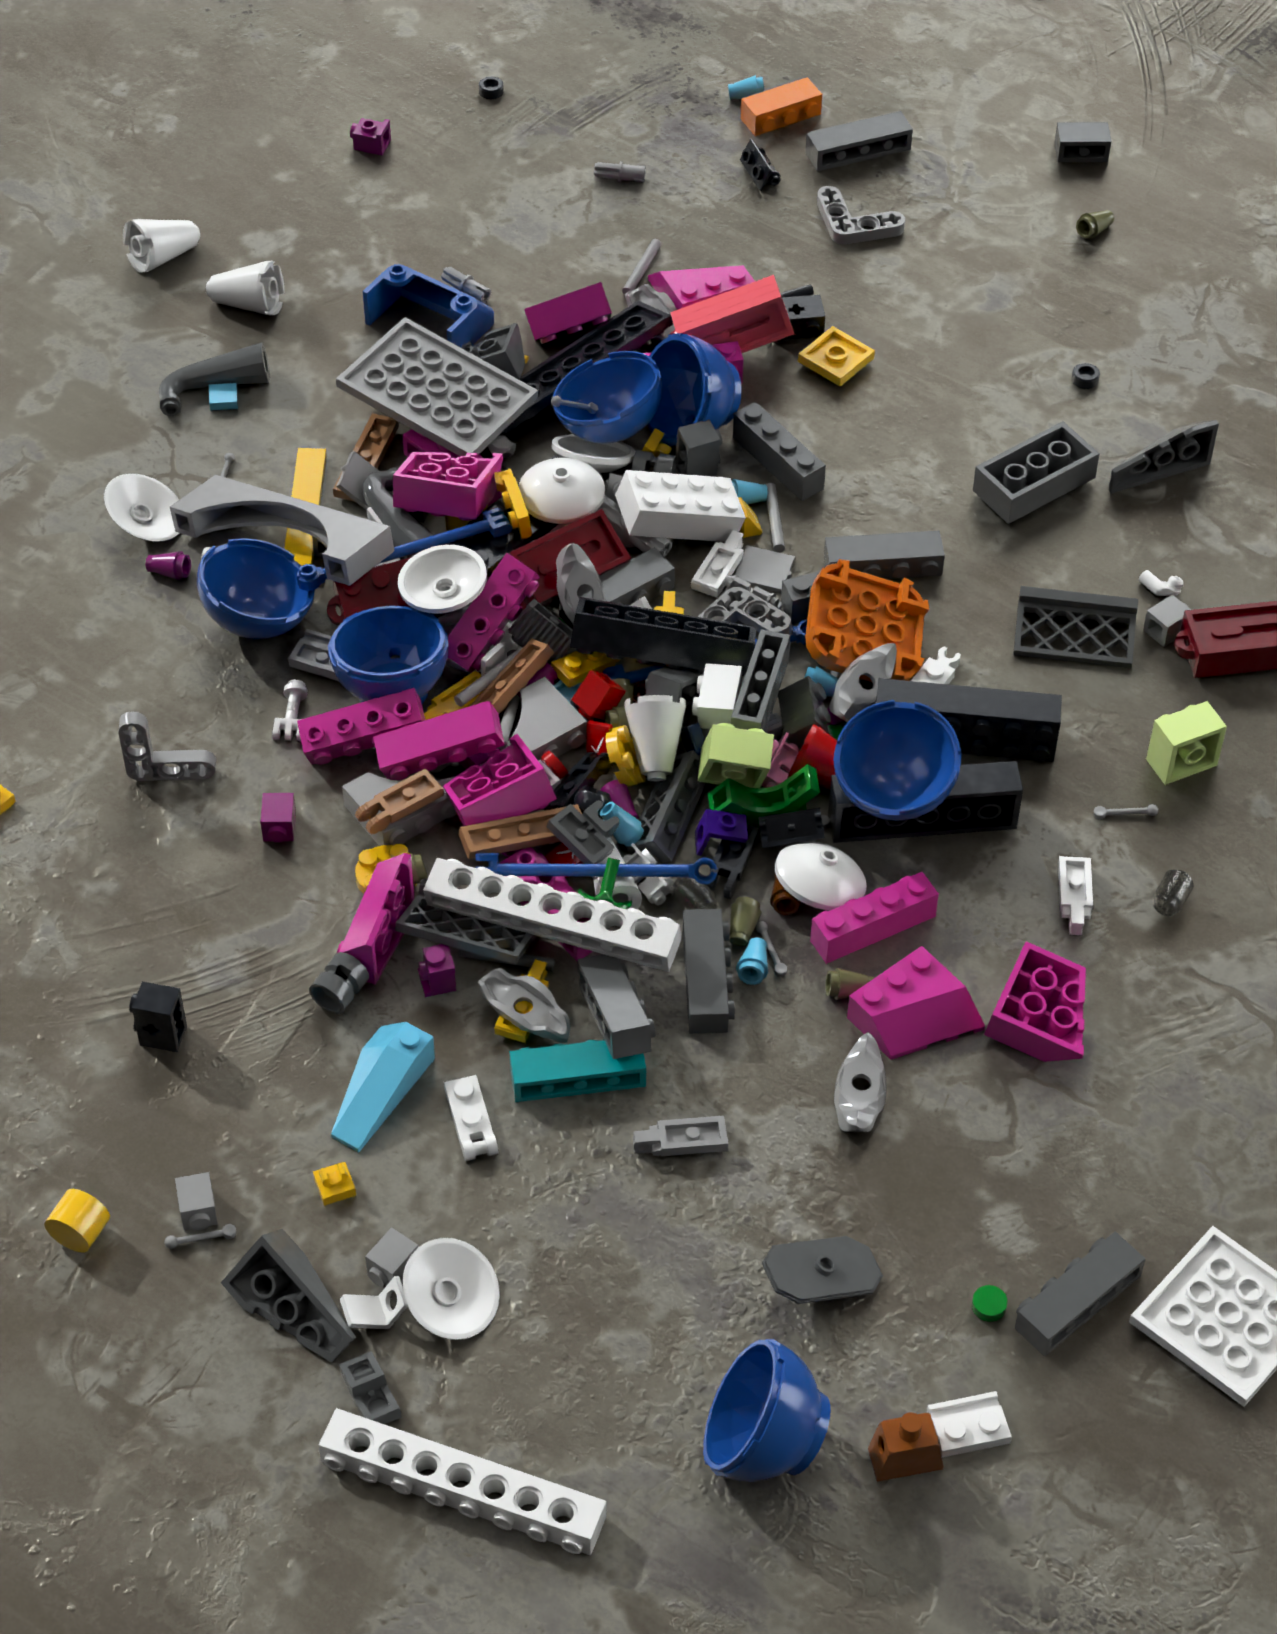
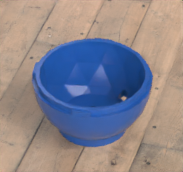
M676 333L668 335L666 339L654 348L649 356L659 368L663 391L659 408L653 419L649 422L648 427L651 432L656 428L665 433L661 440L663 443L669 446H676L678 428L693 424L692 420L694 417V423L710 419L714 429H719L721 426L727 425L732 421L733 413L738 411L742 388L736 367L727 361L713 345L688 334Z
M382 606L363 610L344 619L330 639L328 655L339 682L354 697L358 698L360 703L415 688L423 704L428 697L429 691L443 673L448 657V636L444 627L439 623V619L431 613L406 606ZM392 655H399V656H400V658H392V659H390V658L392 657Z
M774 1339L758 1340L750 1344L738 1355L725 1374L709 1411L703 1442L705 1464L709 1465L716 1475L748 1482L769 1480L784 1473L795 1476L803 1472L819 1452L829 1426L830 1401L825 1394L819 1391L813 1374L804 1361L788 1347Z

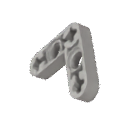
M824 186L817 192V206L831 239L837 244H852L896 237L904 232L905 217L900 212L889 211L851 217L839 189L833 186ZM837 213L841 214L842 216L834 217L830 214ZM864 226H870V227H873L874 229L867 230V229H863L862 227H864Z
M742 587L728 589L698 616L707 619L722 616L724 617L722 621L736 623L739 620L745 625L756 627V631L759 633L761 629L789 634L790 636L793 633L791 619L788 614ZM758 610L765 612L764 615L758 618L750 616Z
M132 711L121 715L118 733L126 773L131 779L138 781L207 779L215 774L216 757L212 752L207 750L153 751L147 718L139 712ZM131 726L135 727L137 732H132ZM130 745H141L143 748H132ZM137 761H142V766H139ZM169 763H171V764H176V765H178V766H177V767H167V766H165L164 764H169Z

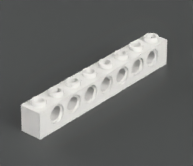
M436 858L423 889L427 905L666 972L670 971L681 942L680 924L670 918L648 916L634 908L628 910L619 908L605 900L594 901L586 899L579 893L557 891L543 883L535 885L525 882L514 875L506 877L495 874L485 867L473 868L464 865L456 859L444 860ZM460 885H469L465 889H457ZM491 893H499L496 897H487ZM521 901H528V902H529L528 904H526V905H524V906H518V905H517V904H518L519 902H521ZM552 909L560 910V911H559L558 913H556V914H548V913H547L548 911H550V910H552ZM581 918L590 919L584 923L577 922ZM612 926H619V927H621L620 929H618V930H616V931H609V930H607L608 928H610V927H612ZM644 934L651 935L650 938L645 940L638 938Z
M338 1408L335 1409L319 1443L321 1462H324L332 1470L343 1471L344 1469L357 1474L364 1481L370 1483L378 1481L390 1485L392 1489L401 1494H416L424 1497L426 1501L435 1506L447 1505L456 1508L460 1513L470 1518L482 1517L492 1521L501 1529L511 1530L513 1528L525 1532L530 1538L539 1542L548 1540L561 1545L564 1550L573 1554H580L581 1552L588 1555L592 1554L606 1520L605 1500ZM365 1446L368 1448L364 1452L353 1451L356 1447ZM391 1458L401 1459V1461L396 1464L386 1463V1461ZM426 1469H431L435 1471L432 1475L423 1476L419 1474L421 1471ZM458 1481H466L469 1483L467 1486L461 1488L453 1486V1484ZM494 1492L503 1495L499 1499H489L487 1495ZM526 1504H532L537 1507L532 1511L521 1509ZM560 1516H567L571 1519L567 1523L555 1521Z

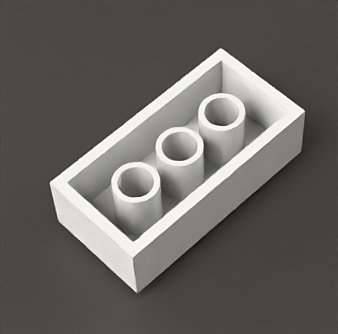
M626 470L615 494L629 536L726 542L733 530L740 531L746 518L731 478Z

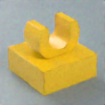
M655 428L642 451L653 452L654 456L657 457L660 453L669 455L672 448L664 443H660L665 433Z
M340 1162L313 1171L314 1181L324 1206L356 1196V1188L346 1162Z

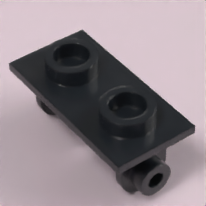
M750 139L742 152L740 161L760 191L763 190L765 184L773 186L779 184L780 173L776 171L774 166H770L771 162L762 147L756 146L753 139Z

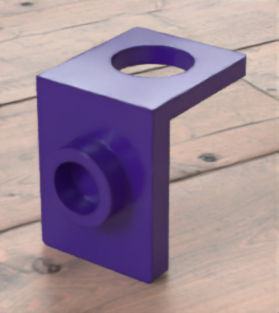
M706 809L695 830L696 855H702L710 838L746 843L748 839L746 815Z

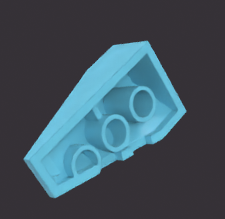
M408 1022L384 1025L376 1031L361 1050L331 1133L333 1139L358 1153L362 1150L434 1061L433 1036Z

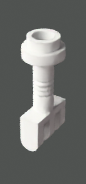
M290 680L284 686L283 694L288 699L285 718H275L272 734L273 740H279L281 730H285V740L291 741L293 731H297L296 739L301 741L297 723L301 719H297L300 701L307 698L308 692L305 683L301 680Z

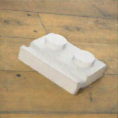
M996 1391L928 1405L927 1413L931 1414L942 1458L1010 1444L1012 1436L1002 1407L999 1405Z

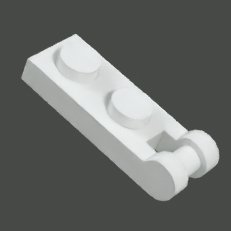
M473 1075L444 1082V1090L465 1161L476 1159L475 1156L487 1153L488 1156L498 1154L497 1141L493 1134L477 1076ZM483 1138V1141L472 1143L473 1140Z

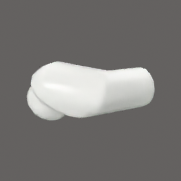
M1149 570L1144 571L1139 577L1141 584L1153 594L1159 596H1170L1172 594L1176 596L1181 593V588L1184 585L1183 580L1178 576H1170L1168 582L1161 581Z

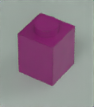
M263 793L260 820L263 841H294L296 822L294 793Z

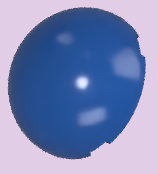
M635 351L608 353L609 358L594 363L590 359L573 369L560 381L553 397L559 396L562 400L583 404L593 402L598 406V410L595 414H591L585 409L564 405L554 406V411L559 421L575 436L593 443H615L639 433L655 416L663 391L659 368L648 355Z
M230 539L228 544L216 548L212 546L203 555L197 572L199 598L208 615L226 631L250 639L273 638L297 626L309 612L315 590L305 591L299 588L297 572L301 565L294 560L295 555L275 544L257 539Z
M888 700L863 709L844 726L838 736L834 751L835 774L845 795L862 811L885 820H909L934 810L949 796L957 782L961 767V748L954 729L940 713L918 702L914 704Z

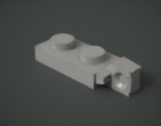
M724 1115L657 1121V1125L650 1126L649 1130L633 1132L634 1153L671 1156L728 1151V1137Z

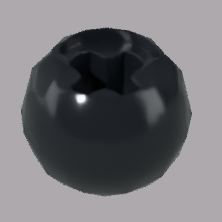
M585 785L575 794L573 805L578 804L583 814L584 810L596 801H602L603 808L605 804L612 802L610 794L600 790L597 793V789ZM599 809V810H598V816H599V818H601V819L603 820V818L600 816V810H601V809Z

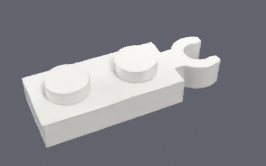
M947 647L940 648L937 660L929 657L911 681L949 684L954 678L955 669L959 666L961 654L956 653L953 658H947Z

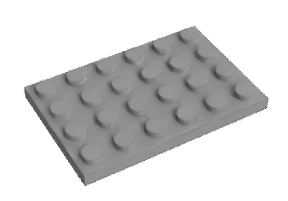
M406 317L336 378V387L460 457L466 456V453H477V455L481 453L538 399L537 389Z

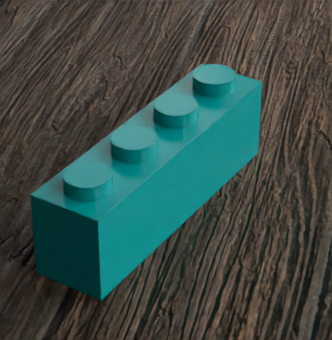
M587 1040L583 1043L566 1045L554 1044L541 1048L526 1047L509 1051L515 1103L646 1087L644 1053L613 1059L604 1040Z

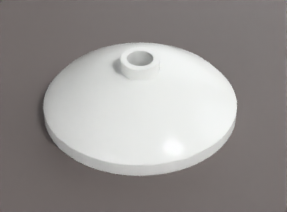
M574 434L558 436L552 440V449L558 457L579 460L593 467L598 473L613 472L633 462L636 452L634 448L620 441L607 444L593 443L580 439Z
M553 458L542 461L527 470L519 483V489L528 513L537 519L549 523H572L594 513L602 505L605 496V485L601 475L590 465L571 458Z
M459 545L434 546L417 553L405 563L399 573L398 588L403 600L412 608L427 613H448L465 607L481 594L487 582V570L483 559L475 551Z
M804 841L788 845L780 851L775 862L776 876L785 890L796 899L815 908L830 911L844 905L851 899L863 897L866 892V879L857 863L843 851L825 843Z

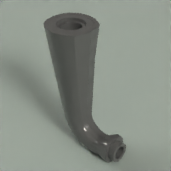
M261 342L196 362L169 374L159 387L160 409L163 414L175 416L181 412L182 405L178 395L187 389L209 387V384L269 383V364L264 343Z
M397 467L387 471L373 472L363 483L364 499L368 507L373 509L381 522L390 526L394 547L434 535L403 508L393 507V496L387 490L393 491V474L398 470ZM417 553L410 554V555H407V556H404V557H400V559L403 560V559H406V558L413 557V556L416 555Z

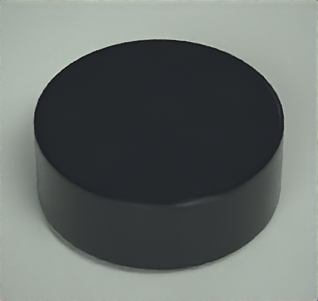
M490 76L480 80L479 94L481 97L492 100L503 95L504 84L501 79Z
M1082 363L1074 367L1072 382L1075 386L1082 389H1091L1099 383L1100 371L1096 366Z

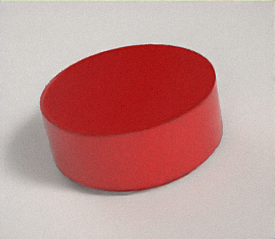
M548 750L540 757V760L560 780L568 774L565 766L551 751Z

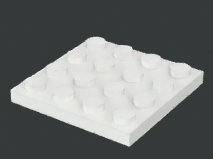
M1212 1226L1131 1314L1129 1322L1245 1407L1277 1370V1271Z

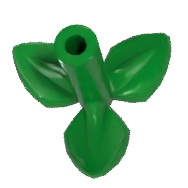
M607 859L598 895L593 897L580 888L578 890V893L586 899L594 901L605 900L623 909L632 906V900L615 902L612 898L620 860Z

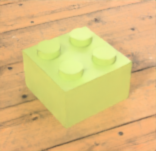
M1208 701L1197 705H1190L1170 715H1162L1154 720L1146 760L1164 785L1218 765L1227 726Z
M728 723L713 724L701 747L698 781L720 785L730 778L744 786L760 788L771 768L774 734L765 733L764 730L758 728L739 729Z

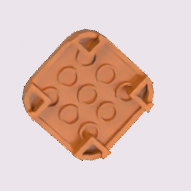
M839 559L837 563L822 568L813 582L810 593L805 639L806 647L811 657L819 665L829 670L843 673L850 663L859 656L884 644L895 643L897 655L891 679L905 681L913 679L921 669L925 659L921 657L924 616L929 611L928 600L923 601L921 595L912 587L915 582L904 577L901 583H897L849 568V560ZM861 675L859 677V679L872 682V680L866 675Z

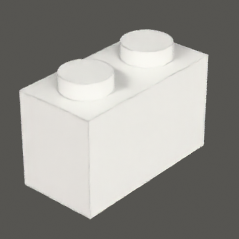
M706 663L704 675L698 676L697 693L699 697H694L692 713L698 716V723L701 728L711 729L713 724L717 725L720 723L731 724V716L743 683L742 666Z

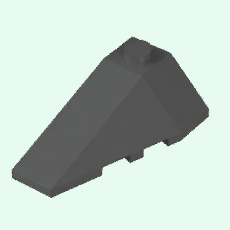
M517 323L484 334L486 340L473 346L470 342L461 345L462 349L518 380L520 379L525 367V358L520 329Z
M1217 420L1203 421L1173 429L1112 469L1108 490L1110 493H1114L1209 465L1212 459L1219 423Z
M283 1229L262 1235L221 1281V1284L243 1309L251 1314L257 1313L269 1320V1325L277 1330L283 1329L295 1336L300 1344L330 1362H334L356 1338L305 1253Z

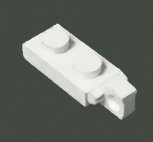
M733 530L725 543L716 542L692 578L691 589L718 598L725 587L724 581L726 577L733 574L742 560L744 554L742 549L744 545L742 543L743 533Z
M1059 856L1058 878L1061 917L1069 918V935H1082L1084 919L1091 918L1093 909L1091 858Z

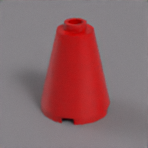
M813 724L791 767L788 778L808 764L817 770L819 788L830 790L831 775H836L834 751L837 740L820 726Z

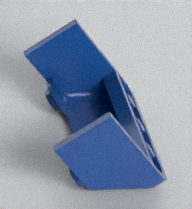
M394 264L388 267L363 290L365 324L369 326L400 296L455 320L456 322L447 329V340L462 348L461 345L468 342L473 346L494 324V311L490 306L466 293L401 264Z

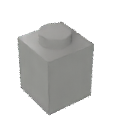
M1172 594L1147 610L1143 631L1165 647L1173 642L1180 632L1184 611L1191 609Z
M209 1172L175 1178L184 1231L190 1229L202 1230L208 1226L217 1225Z
M391 1227L365 1256L368 1277L380 1287L387 1286L394 1276L400 1277L401 1283H403V1273L407 1261L419 1245Z

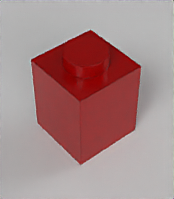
M590 670L571 700L580 707L578 712L592 721L594 718L605 720V711L612 710L613 706L616 707L626 693V690L608 675Z

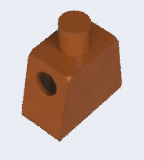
M908 1412L899 1418L883 1420L879 1423L868 1446L877 1482L943 1470L944 1468L940 1445L930 1413L916 1414Z

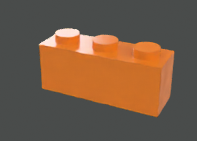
M808 77L742 98L740 119L754 136L821 115L822 93Z

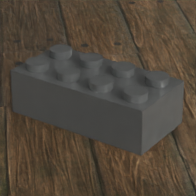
M1062 421L977 465L975 468L973 492L1010 524L1096 478L1100 453Z

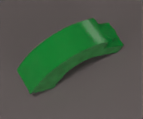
M807 764L784 782L768 788H751L728 778L708 793L709 807L711 810L746 815L747 825L760 828L758 817L807 810L806 803L820 793L817 770Z

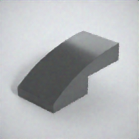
M372 1351L339 1364L342 1376L361 1417L384 1425L402 1417L400 1407L387 1386L385 1375Z

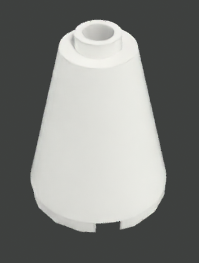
M133 219L127 222L123 229L124 245H129L131 252L127 254L128 260L133 268L141 273L149 272L194 248L200 239L199 228L189 220Z
M264 261L211 276L210 281L206 284V292L215 303L265 315H276L283 302H278L279 294H284L283 275L279 265H273L274 261Z
M647 695L638 696V703L631 704L630 698L626 699L624 702L625 712L640 772L642 775L647 776L648 781L666 780V775L672 774L686 700L680 697V703L673 702V696Z

